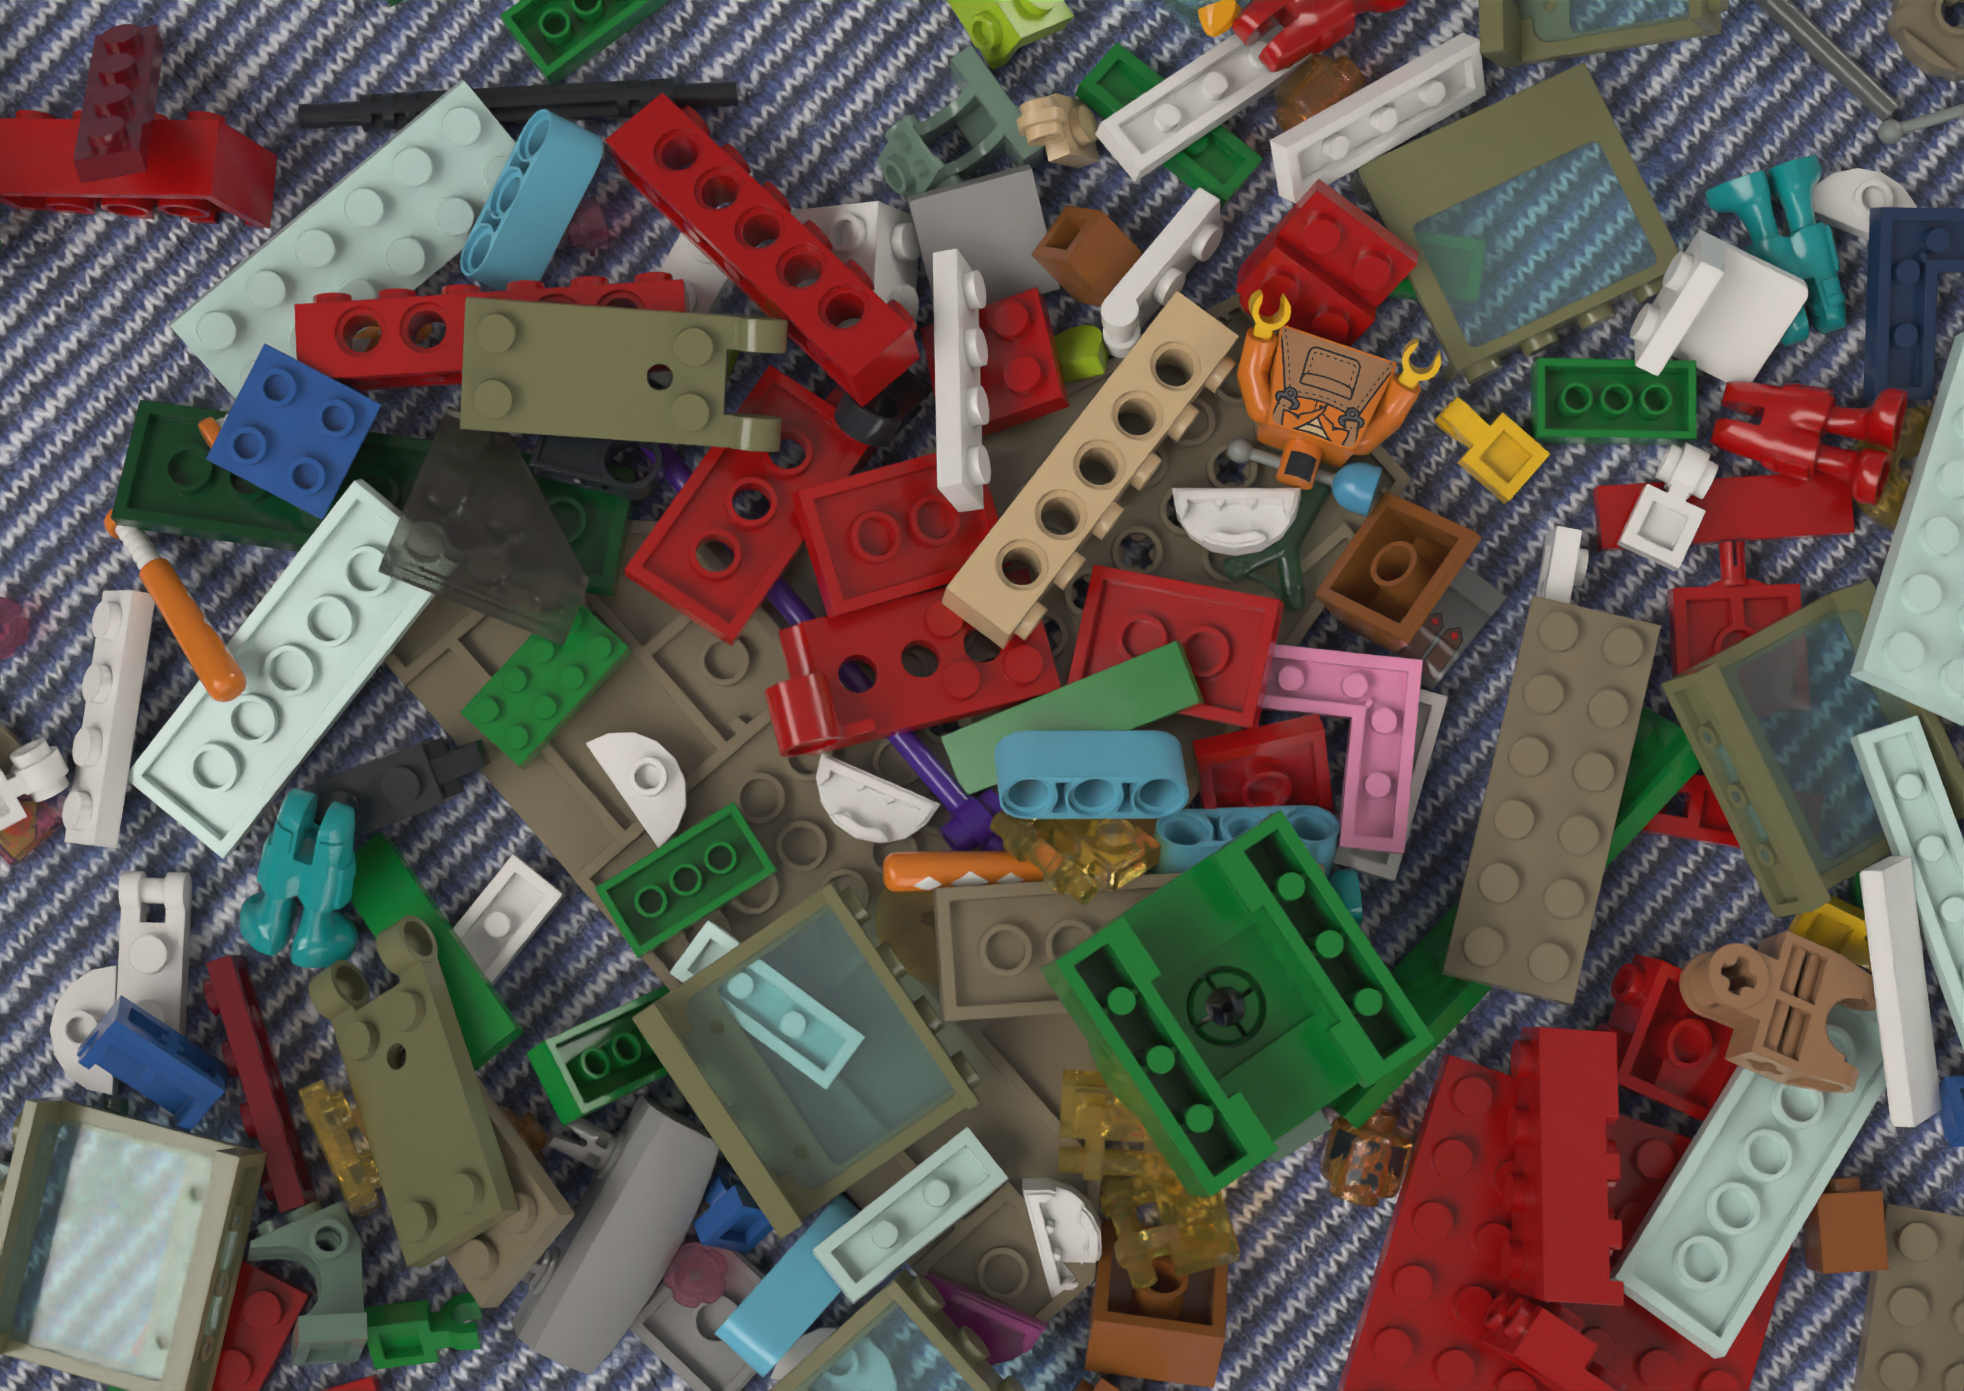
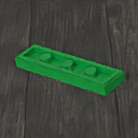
M1174 641L941 736L958 784L967 795L972 796L997 786L994 750L997 743L1003 737L1013 732L1136 730L1201 704L1204 700L1181 641Z
M378 832L354 852L356 875L354 876L350 901L376 939L380 932L407 915L421 919L430 928L437 942V958L474 1071H477L524 1033V1030L388 835Z

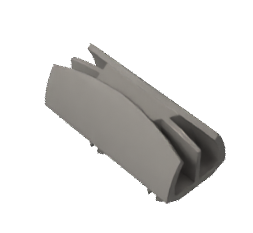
M642 1094L639 1096L621 1130L617 1131L614 1135L580 1118L566 1126L582 1137L581 1140L550 1130L545 1142L546 1146L555 1148L595 1169L594 1177L574 1211L575 1216L566 1225L555 1246L550 1247L548 1250L546 1249L520 1280L529 1285V1292L511 1323L517 1337L530 1349L587 1375H591L615 1348L660 1283L698 1210L720 1149L713 1138L708 1137L709 1132L707 1129L655 1099Z

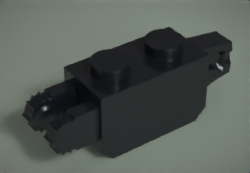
M430 737L323 778L302 788V790L317 795L318 800L314 823L321 826L323 818L333 801L353 807L355 812L354 838L447 803L457 796L456 794L465 791L460 776L487 766L491 763L482 739L449 751L444 737L436 740ZM284 800L262 808L267 822L277 820Z

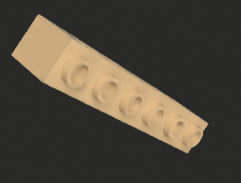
M1176 291L949 583L941 603L1002 649L1007 646L1015 634L1025 641L1048 611L1045 606L1040 604L1053 584L1062 590L1069 585L1086 561V558L1078 553L1092 534L1103 540L1125 509L1116 503L1130 484L1140 491L1157 470L1162 459L1154 453L1165 438L1170 436L1178 442L1193 423L1200 410L1194 407L1192 403L1201 391L1206 387L1215 393L1232 372L1237 362L1229 357L1239 336L1183 294ZM1161 365H1172L1179 368L1186 378V384L1181 386L1165 384L1158 377L1156 368ZM1125 413L1140 415L1147 422L1149 432L1144 435L1127 433L1120 426L1118 416ZM1091 461L1101 463L1109 470L1112 481L1104 485L1092 484L1082 476L1079 466ZM1048 511H1061L1070 517L1074 530L1065 535L1053 534L1044 527L1041 515ZM1011 560L1024 561L1033 568L1036 580L1028 585L1013 584L1005 577L1002 566Z

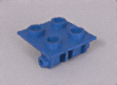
M264 343L206 460L324 520L382 404L369 398L370 395L347 383L344 385Z

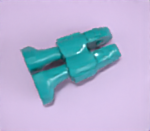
M1817 155L1794 159L1779 164L1766 172L1759 170L1705 191L1708 206L1714 212L1736 214L1743 222L1752 242V245L1745 247V252L1806 282L1808 287L1806 304L1811 319L1820 334L1825 335L1846 327L1845 297L1842 293L1837 273L1840 271V259L1837 255L1830 224L1825 226L1824 222L1816 224L1812 202L1813 188L1820 180L1822 167ZM1771 194L1779 198L1790 229V234L1786 237L1779 235L1771 204ZM1804 306L1801 307L1780 339L1784 347L1808 339L1809 324Z
M293 788L289 791L281 805L274 830L264 842L257 873V882L261 883L263 891L251 895L243 902L240 911V932L243 938L258 952L269 956L279 953L286 947L293 935L298 912L293 899L294 896H298L304 906V910L292 943L291 962L304 968L329 967L336 961H346L355 952L358 942V930L354 922L347 915L334 911L343 908L350 902L352 896L353 881L356 875L355 854L353 852L355 812L353 807L333 801L323 818L321 826L314 823L318 800L317 795L299 788Z

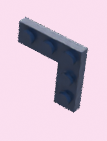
M1870 208L1863 399H1876L1881 391L1893 387L1907 391V400H1933L1938 273H1964V208Z

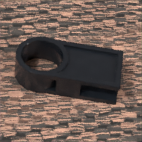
M907 369L863 408L845 391L835 409L834 418L839 427L855 440L873 447H883L888 445L921 412L923 406L920 403L932 393L933 387Z
M538 434L529 462V467L534 468L533 475L536 477L615 495L625 500H640L651 496L660 488L666 473V464L657 442ZM629 447H642L651 451L655 456V465L651 473L643 480L634 483H623L610 475V464L614 456L621 450Z

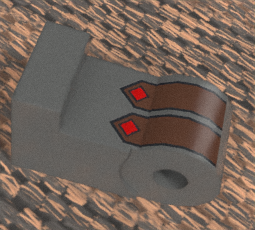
M1463 565L1409 644L1394 652L1391 657L1423 660L1420 685L1431 691L1488 619L1493 616L1507 596L1466 565Z

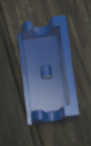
M122 995L77 1051V1056L80 1057L78 1060L79 1064L88 1070L96 1064L172 1113L174 1119L178 1121L176 1127L183 1131L190 1132L213 1103L218 1101L225 1092L228 1070L224 1062Z

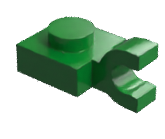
M471 1293L454 1296L446 1301L438 1312H432L429 1300L396 1302L388 1305L364 1307V1312H367L368 1339L366 1343L375 1369L440 1362V1349L452 1347L457 1350L481 1349V1335L477 1322L463 1323L467 1320L481 1319L483 1316V1308L479 1307Z

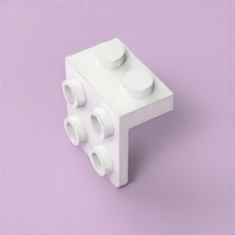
M880 201L799 209L790 212L801 224L807 220L814 222L831 242L833 247L831 252L843 263L852 259L859 264L872 280L875 287L873 291L885 303L891 299L898 301L915 321L919 311V300L916 290L918 258L921 252L910 214ZM807 279L798 284L797 287L810 286L818 279ZM847 319L840 323L838 327H851L858 323L860 319Z
M1699 229L1686 251H1679L1671 261L1663 278V287L1652 305L1649 303L1645 304L1633 323L1630 338L1634 339L1635 366L1658 376L1669 358L1673 356L1679 360H1696V368L1725 382H1752L1807 300V284L1801 278Z

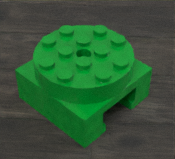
M1282 810L1258 821L1040 968V971L1087 1040L1093 1060L1106 1085L1116 1098L1138 1117L1189 1196L1212 1197L1279 1149L1274 1141L1356 1084L1359 1083L1362 1088L1370 1087L1436 1041ZM1212 990L1224 992L1233 1003L1234 1014L1230 1023L1225 1027L1215 1024L1212 1020L1205 1022L1202 1020L1208 1016L1206 1002L1209 995L1213 992Z

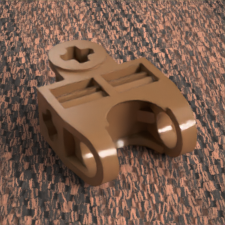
M1788 930L1760 940L1757 951L1745 944L1731 943L1721 946L1713 952L1697 955L1685 964L1680 974L1679 986L1686 1005L1696 1014L1733 1029L1725 1060L1785 1085L1826 1093H1850L1855 1090L1859 1071L1853 1065L1845 1062V1054L1832 1044L1827 1033L1826 1021L1830 1009H1833L1836 1004L1854 1010H1876L1873 977L1871 974L1842 954Z

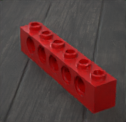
M662 92L605 139L619 173L768 317L787 319V335L863 408L920 359L913 332L917 329L914 319L898 301L891 299L885 303L873 291L875 287L868 274L854 260L849 259L843 263L831 252L833 250L831 242L814 222L807 220L801 224L790 213L792 209L789 202L775 185L769 181L760 185L749 175L751 173L749 165L731 144L726 143L720 147L709 137L711 132L708 126L693 108L686 105L684 108L679 109ZM692 164L688 168L677 170L683 165ZM734 201L731 205L725 208L717 209L719 205L725 202ZM776 240L769 246L756 248L764 241ZM807 279H818L810 286L797 287L798 284ZM847 319H860L858 323L851 327H838L840 323Z
M666 272L641 273L634 276V282L617 284H609V280L601 276H582L571 279L570 287L545 288V284L541 281L519 280L507 283L506 291L481 292L480 287L476 285L455 284L443 287L442 295L416 296V291L411 289L392 288L379 291L377 299L352 300V296L346 293H321L313 296V303L294 304L296 356L298 361L344 385L347 383L362 391L461 385L466 297L690 312L689 294L683 279L673 280V275ZM432 322L446 325L445 336L438 345L431 348H422L416 345L417 334L423 326ZM369 326L381 328L380 341L372 350L367 352L353 351L352 342L358 331ZM656 364L648 372L671 370L663 364Z

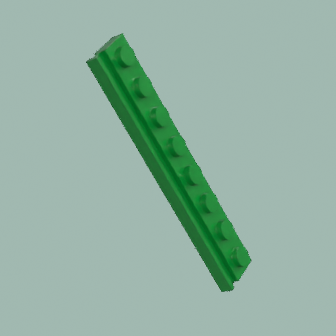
M1645 706L1641 710L1605 868L1701 767L1683 729ZM1459 901L1391 972V975L1436 1041L1370 1087L1362 1088L1358 1083L1328 1104L1331 1109L1347 1120L1357 1131L1493 988L1442 974Z

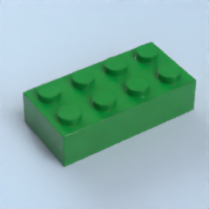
M520 0L501 14L500 18L507 31L550 85L558 84L669 0Z
M1537 358L1531 365V437L1538 443L1670 445L1673 443L1677 446H1684L1685 443L1691 444L1697 439L1696 360H1668L1660 374L1656 376L1635 366V359Z
M569 593L460 713L516 765L525 769L633 651Z
M732 802L600 884L595 890L636 957L643 958L778 873V870L737 804Z
M666 985L551 1037L526 1052L563 1126L670 1075L632 1020V1017L670 992Z

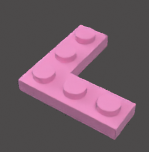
M1276 644L1262 710L1303 715L1319 713V716L1349 719L1339 820L1340 833L1337 847L1403 854L1405 852L1423 660Z

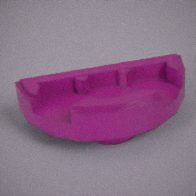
M927 1271L924 1276L943 1297L945 1306L942 1310L959 1329L963 1325L968 1326L984 1342L990 1353L986 1360L991 1366H994L996 1363L1012 1361L1021 1354L1031 1350L1048 1325L1046 1322L931 1271Z

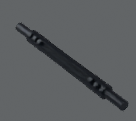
M674 78L472 89L501 125L526 124L541 109L549 110L569 121L632 118L662 92L679 109L684 108L686 105L691 108L739 106L737 81L675 84ZM448 90L361 94L360 101L299 104V125L301 129L362 126L364 132L399 131Z

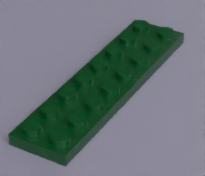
M140 400L111 514V519L117 526H129L141 530L299 552L323 520L206 460L211 448L202 436L198 423L208 417H212L216 421L219 418H224L229 412ZM368 432L326 516L353 481L363 479L462 561L452 574L615 597L635 500H625L615 495L536 477L533 475L534 468L529 467L532 454ZM610 465L609 473L614 479L623 483L639 481V475L635 468Z

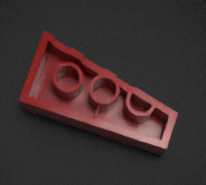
M35 110L16 111L15 118H0V202L14 209L95 215L97 203H101V208L104 211L128 216L129 218L154 220L155 208H158L166 214L189 218L191 223L216 225L218 212L232 213L243 219L247 227L270 229L278 156L228 126L226 118L222 115L205 111H191L187 113L186 120H168L167 116L155 113L146 172L81 183L73 161L82 110L73 111L72 119H55L51 114Z
M1521 1027V1040L1516 1039L1513 1042L1510 1056L1511 1075L1513 1079H1519L1518 1106H1511L1507 1120L1508 1141L1510 1145L1516 1147L1515 1172L1507 1174L1504 1185L1505 1209L1507 1212H1512L1511 1239H1505L1502 1245V1276L1504 1279H1509L1510 1292L1541 1301L1624 1306L1623 1281H1610V1257L1613 1250H1620L1622 1248V1220H1615L1613 1211L1608 1206V1193L1614 1190L1616 1182L1621 1179L1620 1153L1617 1151L1615 1141L1613 1139H1606V1125H1615L1619 1118L1617 1032Z

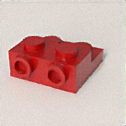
M1318 179L1239 267L1235 291L1240 294L1239 303L1241 307L1251 317L1249 299L1255 291L1261 290L1263 293L1262 304L1259 308V314L1263 316H1272L1279 310L1280 298L1284 293L1291 306V315L1285 326L1351 347L1375 321L1376 308L1418 264V252Z
M1635 954L1632 962L1621 966L1614 975L1611 983V995L1616 999V1003L1608 1023L1600 1024L1594 1031L1617 1032L1618 1087L1658 1102L1700 1122H1704L1738 1066L1725 1060L1733 1029L1696 1014L1686 1005L1679 986L1682 969L1663 960Z
M1503 1291L1488 1308L1483 1319V1325L1488 1328L1480 1341L1553 1391H1624L1628 1384L1605 1367L1594 1361L1591 1364L1589 1363L1599 1345L1581 1334L1586 1322L1556 1302L1548 1303L1535 1298H1531L1530 1301L1524 1297L1516 1299L1506 1291Z

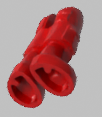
M1253 0L1235 18L1231 27L1236 36L1246 46H1249L1278 24L1282 25L1284 29L1264 47L1258 57L1259 61L1272 73L1289 69L1293 64L1311 53L1317 54L1331 48L1355 30V17L1366 12L1388 13L1397 11L1411 0Z
M1729 381L1726 383L1721 404L1734 412L1762 418V421L1759 425L1731 419H1716L1709 442L1726 452L1761 462L1763 467L1775 473L1778 472L1808 481L1811 476L1815 477L1818 470L1831 474L1851 486L1852 496L1859 503L1877 506L1882 498L1891 472V453L1871 448L1861 451L1843 449L1824 444L1822 438L1827 433L1859 440L1879 449L1896 451L1903 428L1908 393L1905 390L1893 387L1887 388L1879 393L1875 402L1870 407L1845 408L1836 406L1834 391L1826 388L1802 385V383H1785L1783 386L1747 381Z

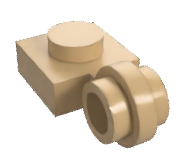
M1055 93L1047 97L1029 100L1020 105L1021 116L1016 120L1019 135L1026 136L1029 146L1045 145L1049 162L1079 169L1100 161L1095 142L1098 139L1095 135L1098 129L1097 121L1092 111L1082 100Z

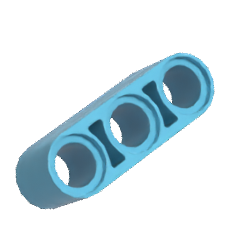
M541 109L537 111L523 128L465 243L460 260L462 273L498 291H506V284L513 281H540L598 168L603 151L601 138L549 110Z
M1157 730L1019 731L1003 737L997 743L994 750L1000 806L1007 814L1015 818H1164L1178 813L1186 806L1189 799L1181 744L1175 736L1168 732Z
M1311 805L1181 809L1176 814L1158 818L1156 821L1149 875L1183 873L1258 821L1282 810L1316 863L1324 864L1325 876L1329 881L1333 872L1340 833V822L1328 810Z
M841 1193L715 1332L724 1343L762 1378L779 1362L841 1291L812 1253L816 1246L860 1212Z

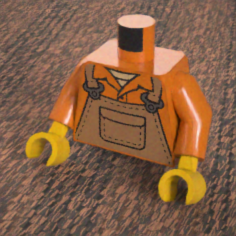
M1257 290L1249 299V310L1255 321V327L1247 330L1237 370V381L1247 415L1254 422L1258 423L1257 440L1263 444L1283 450L1276 479L1289 487L1308 490L1313 488L1320 463L1333 467H1342L1352 455H1368L1401 427L1421 392V387L1418 384L1419 381L1428 380L1439 371L1441 351H1437L1433 362L1428 367H1415L1409 360V357L1415 351L1419 339H1413L1405 345L1402 353L1403 372L1401 374H1394L1397 366L1396 362L1285 326L1291 315V306L1284 293L1280 298V308L1274 315H1260L1259 308L1262 304L1263 293L1261 290Z

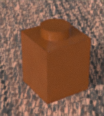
M1066 205L1031 255L1076 302L1101 307L1106 297L1143 253L1103 211Z
M1859 1176L1831 1177L1803 1224L1806 1268L1822 1274L1889 1270L1882 1191L1861 1187Z

